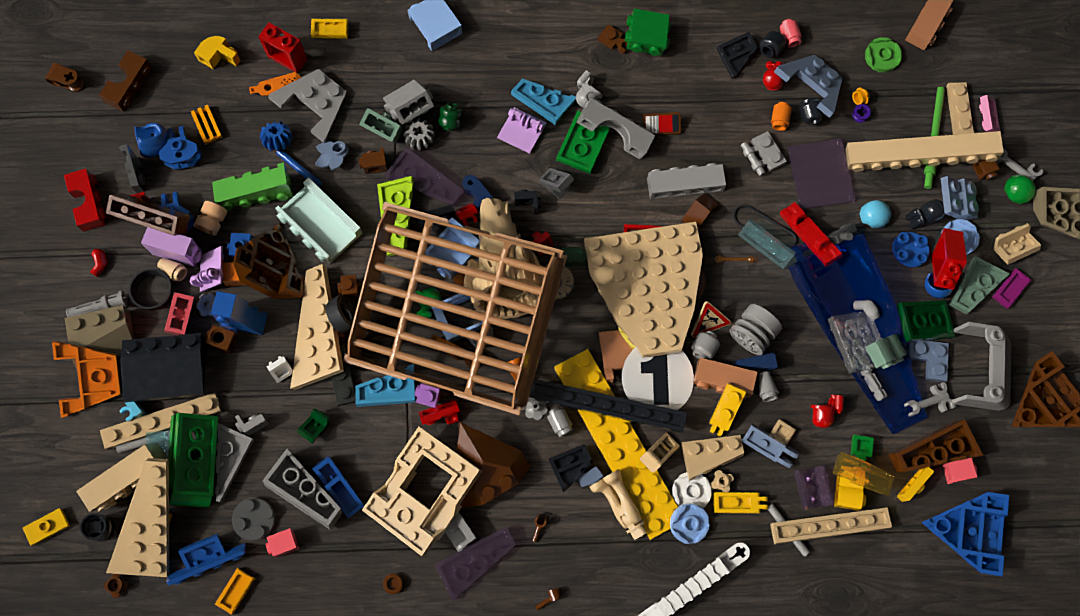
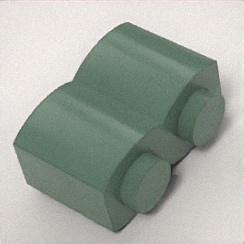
M897 334L880 339L865 347L875 367H882L883 370L904 361L903 356L907 355Z

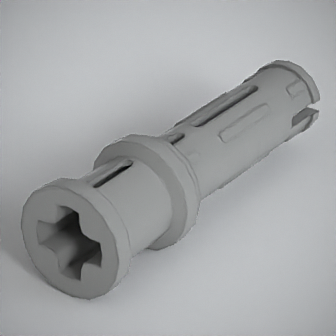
M120 290L117 294L103 295L99 300L67 308L66 315L67 317H72L120 305L127 307L128 300L125 292Z

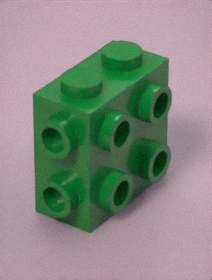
M634 8L632 14L628 15L626 25L629 26V31H626L625 35L627 49L637 53H650L654 56L662 55L664 50L668 49L670 39L667 38V34L671 29L669 15Z

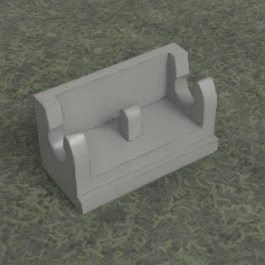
M458 512L445 533L459 552L477 539Z

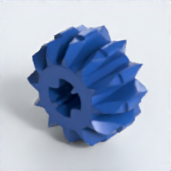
M274 121L273 124L267 123L266 127H262L260 139L265 149H269L270 152L276 149L279 152L280 149L286 150V146L291 145L293 136L287 124H283L282 121L279 123Z

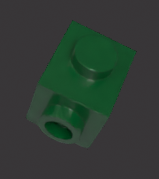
M314 408L311 411L310 417L298 428L297 433L313 444L327 429L330 419L324 412Z

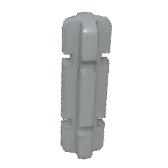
M866 364L859 368V372L862 376L864 375V380L871 392L875 393L873 394L875 399L880 401L886 398L887 394L884 389L881 390L880 382L875 374L871 373V367Z

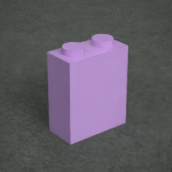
M147 227L141 244L152 255L192 267L196 266V263L200 261L202 256L201 249L194 240L182 235L173 236Z

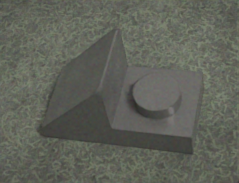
M549 168L538 180L542 186L558 199L571 188L570 184L574 181L570 174Z

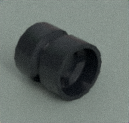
M91 513L82 519L80 532L88 540L104 542L109 540L115 533V523L108 516Z

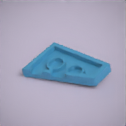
M522 79L511 91L512 96L554 125L576 101V96H567L561 94V91H552L544 88L543 85Z
M414 364L407 366L405 370L415 372ZM387 375L356 385L357 407L416 403L415 380L410 378L402 380Z

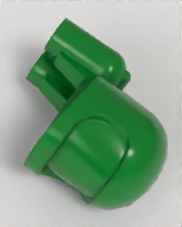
M429 287L423 291H415L419 295L440 301L442 299L439 290L435 287ZM419 303L421 310L416 314L430 318L433 314L430 311L432 307Z

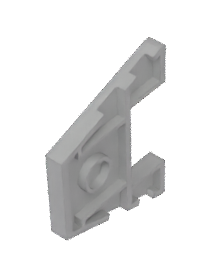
M317 69L270 93L268 98L282 109L295 96L318 114L322 119L311 129V133L324 143L347 95V91Z

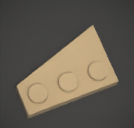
M740 435L682 442L689 481L694 480L695 477L703 473L711 472L712 469L720 465L723 466L744 456Z

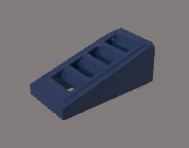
M774 353L739 359L734 362V366L740 368L775 370L778 368Z

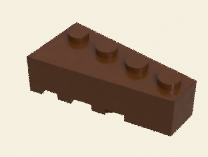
M965 419L953 421L888 454L897 472H907L983 456Z

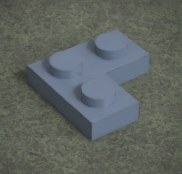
M933 341L908 342L907 359L926 361V380L947 381L949 343Z

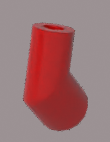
M94 249L91 254L95 265L90 273L97 278L108 264L106 254L102 249Z

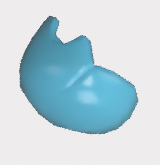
M873 200L861 207L860 218L862 223L868 224L871 228H882L889 223L891 210L883 201Z

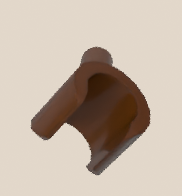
M541 513L535 518L536 530L532 538L533 542H537L542 527L549 520L548 515L544 522L539 518Z
M558 588L547 591L549 598L535 606L537 611L546 604L560 598L561 595Z

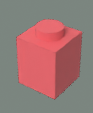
M972 458L942 465L947 484L977 478V466L972 461Z
M290 528L267 537L268 543H266V548L269 555L272 554L273 557L277 558L300 549L294 530Z

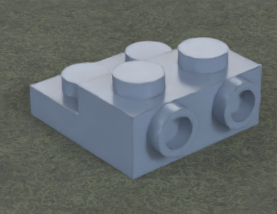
M949 176L941 178L944 213L957 219L971 220L978 218L979 207L976 202L977 190L974 182L965 178L956 180Z

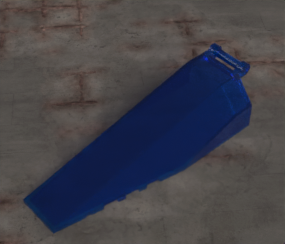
M864 234L854 235L850 241L843 240L841 243L834 244L841 251L842 257L827 267L814 253L806 257L803 256L802 252L809 249L805 243L799 246H792L791 252L797 261L788 266V269L797 288L826 337L890 432L895 434L926 419L925 408L920 409L918 414L909 416L908 414L913 412V408L911 406H904L906 402L911 400L916 402L922 401V397L918 390L916 376H914L912 371V361L907 353V343L903 338L900 328L902 325L896 304ZM854 301H873L879 310V318L871 320L864 310H855L853 307ZM897 334L907 355L903 356L904 361L884 370L882 367L876 368L865 347L880 339ZM866 364L871 367V373H874L880 382L881 390L884 389L887 397L880 401L875 399L873 395L875 393L871 392L864 380V375L862 376L859 372V368Z

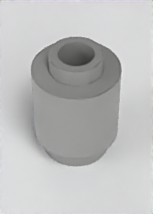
M556 407L549 411L550 415L547 416V419L555 434L562 437L573 431L571 427L573 424L564 408Z

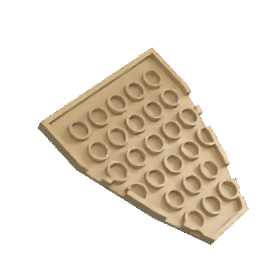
M696 222L585 238L584 243L590 277L595 282L615 322L628 336L632 345H635L642 358L682 352L691 319L694 315L703 258Z

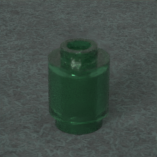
M564 247V249H560L564 251V255H567L564 266L582 265V262H586V250H582V247Z

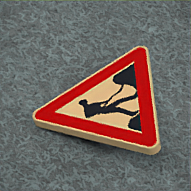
M705 301L691 336L695 338L700 332L714 331L730 325L731 321L710 302Z

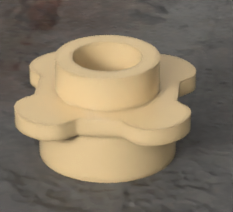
M717 470L714 473L715 478L711 482V487L722 490V492H729L730 483L734 479L733 476Z

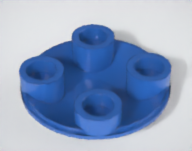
M914 232L900 233L892 244L895 258L901 264L908 267L921 266L927 261L930 254L927 237Z

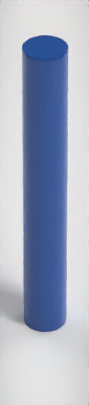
M280 149L279 152H276L281 159L304 178H310L318 187L322 185L319 179L285 151Z

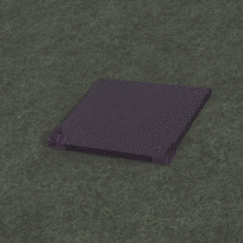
M842 139L788 146L794 183L801 209L855 202Z

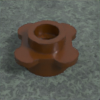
M113 574L112 578L108 579L103 587L104 590L111 593L113 598H118L120 593L128 588L129 583L124 581L120 574Z

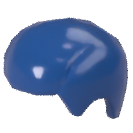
M933 273L927 275L924 287L929 295L941 299L952 293V289L934 286Z

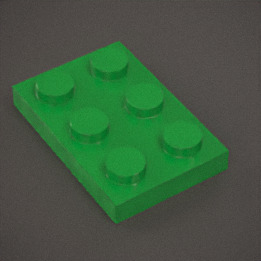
M577 111L556 157V161L590 174L611 127L602 126L594 131H590L577 123L581 114L580 111Z

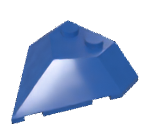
M987 492L921 522L978 572L1003 576L1004 556L1001 555L1004 517L1008 515L1009 495Z

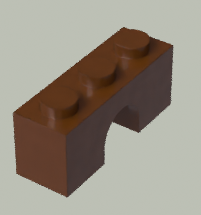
M129 50L126 51L118 64L123 73L127 74L126 79L121 83H114L108 80L99 94L104 103L124 112L126 107L130 106L133 96L140 90L143 80L150 74L152 68L146 58Z

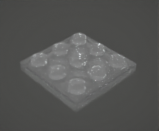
M865 312L830 317L828 322L849 374L877 369L865 348L881 339L874 320H871Z

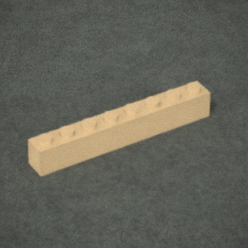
M1001 131L851 142L847 143L845 152L847 170L860 172L864 169L881 170L886 167L899 169L902 166L915 168L927 164L929 166H937L941 163H948L949 165H955L959 162L976 163L979 160L994 162L1003 154Z

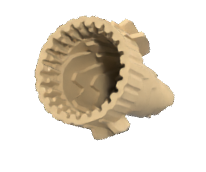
M490 198L483 199L480 207V230L490 232L491 235L501 233L521 239V235L517 234L516 226L512 222L508 201L502 202L499 199ZM479 235L480 249L501 255L504 242ZM512 244L509 257L539 265V261L531 249ZM479 257V263L473 259L468 260L467 267L496 274L498 262ZM506 265L504 277L539 287L542 286L543 277L541 274ZM465 274L464 287L491 294L493 282ZM501 285L499 297L534 307L537 305L539 297L537 294ZM471 297V303L476 311L486 313L488 302ZM496 304L493 315L502 319H509L528 313Z

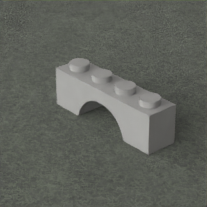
M592 98L585 104L577 120L578 124L590 131H594L602 126L615 129L623 139L624 151L638 159H641L647 153L655 136L648 129L636 125L633 120L621 116L616 110L609 109L601 101Z

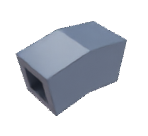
M594 467L578 478L580 487L584 488L595 484L603 478V475L597 467Z

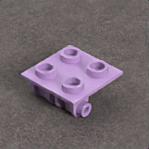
M515 107L511 108L508 112L509 117L497 138L530 154L546 122Z
M223 246L201 256L200 272L197 275H192L190 278V283L193 286L200 287V292L222 284L224 276L222 272Z

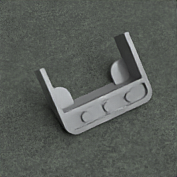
M967 322L955 328L954 333L985 337L986 341L990 344L989 385L984 389V397L964 395L953 399L952 404L997 411L1008 408L1011 402V340L998 326Z

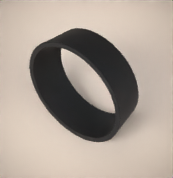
M144 269L138 272L129 284V296L132 302L146 310H159L165 307L173 295V287L169 277L159 269ZM150 276H160L166 279L169 283V292L164 301L153 307L141 305L137 299L139 284Z

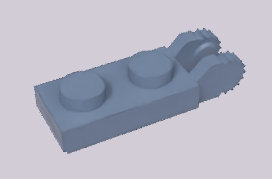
M753 423L742 439L743 443L774 462L777 461L788 468H791L793 463L784 456H780L781 453L785 452L794 458H798L800 455L795 449L786 446V443Z

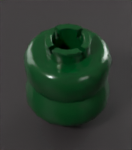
M447 103V105L440 108L441 116L438 122L444 130L448 131L450 129V131H455V129L461 126L463 111L458 107V104L453 103L452 105V103Z

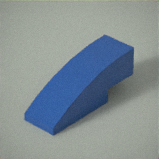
M329 455L312 467L347 518L364 507V504Z

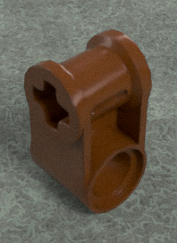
M58 63L52 64L45 77L48 83L73 92L81 91L85 85L84 80L78 76L76 71Z

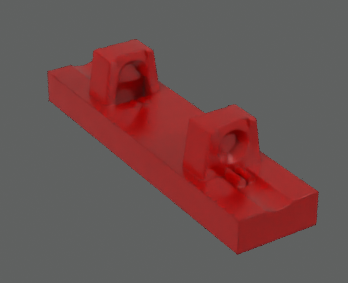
M796 202L780 211L782 219L826 267L842 257L841 251Z

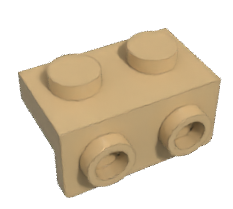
M1028 223L1018 226L1005 234H1000L996 238L994 251L1007 265L1040 250L1041 244L1029 233L1031 226Z

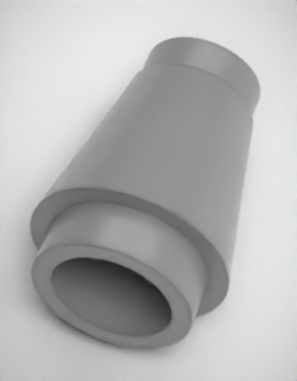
M770 372L760 373V398H762L763 402L778 399L777 394L779 392Z

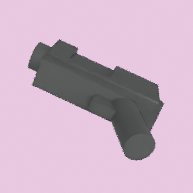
M854 223L844 224L840 226L839 230L832 232L827 237L833 244L841 243L843 240L850 241L853 239L852 234L857 229Z

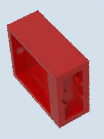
M268 22L258 36L267 57L298 74L307 61L300 39Z
M943 229L931 256L934 286L954 290L967 263L962 231Z

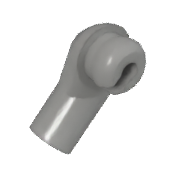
M854 301L853 307L855 310H864L871 320L879 318V310L873 301Z

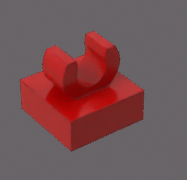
M472 203L455 210L457 218L462 220L465 226H468V217H472L473 221L477 222V217L474 214L478 212Z
M536 231L531 235L534 239L532 242L554 247L551 236L547 232L541 235ZM534 250L538 257L544 254L542 252Z

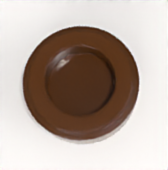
M389 574L384 578L383 588L387 593L398 594L403 589L404 582L398 574Z

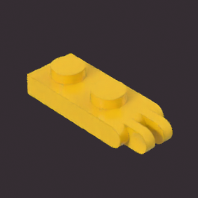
M727 383L709 424H712L711 433H714L716 428L719 427L717 435L721 437L724 430H729L746 394V390Z
M715 492L714 513L758 514L761 513L760 510L768 509V505H760V502L768 501V497H760V493Z

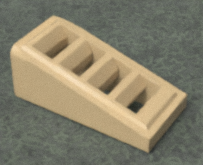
M666 432L642 455L640 461L654 473L680 446Z

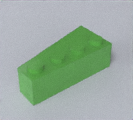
M283 162L277 164L278 168L270 169L268 166L262 168L260 173H252L251 171L244 173L242 178L232 176L212 182L214 201L226 210L236 206L248 207L254 203L266 204L271 200L277 199L284 201L289 199V197H294L291 176Z

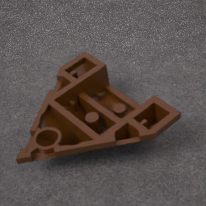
M280 223L236 249L233 265L241 283L273 299L301 298L303 296L305 280L297 271L296 266L298 264L288 240L284 239L281 233L283 228Z
M1053 351L1035 362L1011 427H1080V394L1061 369L1065 366Z
M459 421V438L457 440L456 453L482 471L460 505L462 508L484 505L519 484L530 469V465L520 449L505 444L503 441L477 429L475 430Z

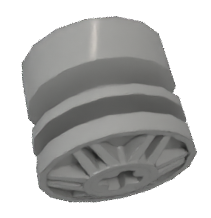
M750 304L741 315L742 319H738L729 331L731 336L746 350L756 355H762L765 348L770 345L769 340H774L782 330V325L766 309Z

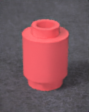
M792 19L783 21L779 28L781 34L786 39L788 47H795L801 44L802 35L797 21Z

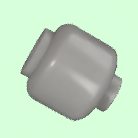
M710 331L698 333L691 346L693 355L698 359H712L720 346L719 341L716 339L717 335Z

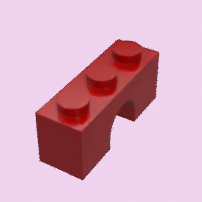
M86 168L65 174L64 178L68 192L74 198L85 196L84 203L72 209L76 226L83 232L105 226L104 218H106L104 209L100 207L99 202L102 199L99 191H96L95 185H97L95 175L91 174Z

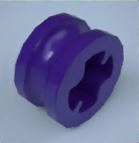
M865 104L857 105L852 112L853 119L859 123L865 122L870 116V108ZM859 110L865 113L863 117L860 116V113L858 114Z

